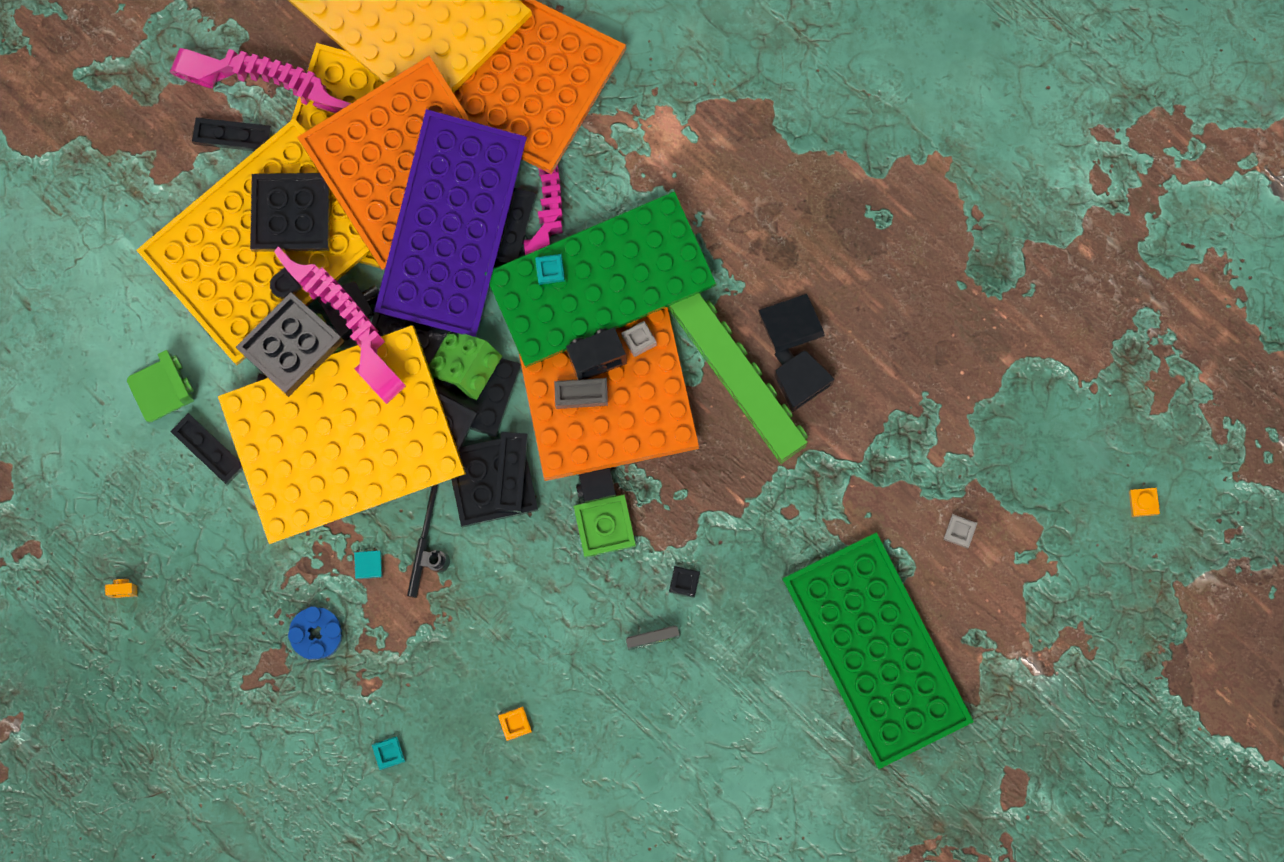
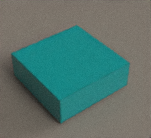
M561 254L535 258L539 285L565 281Z
M381 551L354 552L355 579L383 578Z
M397 736L372 744L380 771L406 762Z

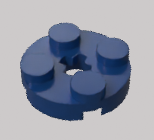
M309 607L294 617L290 624L288 638L292 648L300 656L309 660H319L330 657L337 651L342 641V629L340 621L332 612L324 608ZM320 627L322 637L310 640V629Z

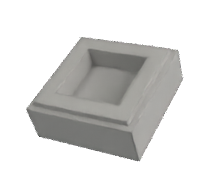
M644 321L621 333L634 357L657 346L656 340Z
M952 514L943 540L968 549L977 523Z

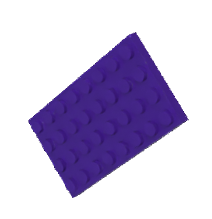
M425 110L374 312L476 337L526 136Z

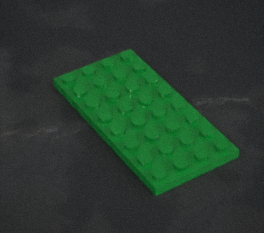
M674 191L493 269L489 285L525 368L566 351V345H569L574 339H585L604 328H620L715 287L716 282ZM561 254L565 281L539 285L535 258Z
M877 532L782 578L878 770L974 722Z

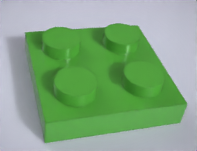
M625 495L573 506L585 558L636 547Z

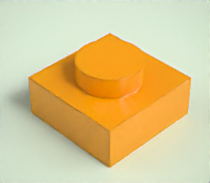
M1157 488L1129 491L1132 517L1160 514Z
M129 579L113 580V584L105 585V595L110 598L137 597V586L129 583Z

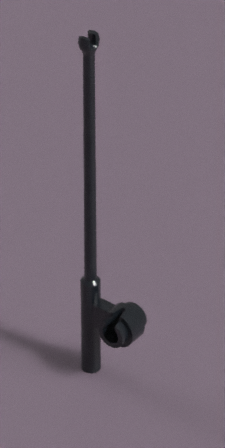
M438 484L431 486L422 534L418 539L407 597L417 598L423 567L441 573L446 571L450 565V558L446 553L437 550L427 552L429 542L427 537Z

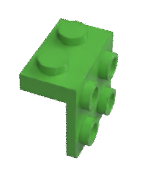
M448 332L428 367L433 378L455 384L467 396L477 400L502 355L486 340L467 334Z
M167 350L157 354L160 359L159 362L127 378V383L141 413L149 423L194 402L191 395L194 389L187 377L183 378L180 372L183 367L177 355L172 356Z

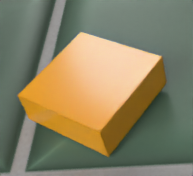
M524 707L498 715L506 741L532 733Z

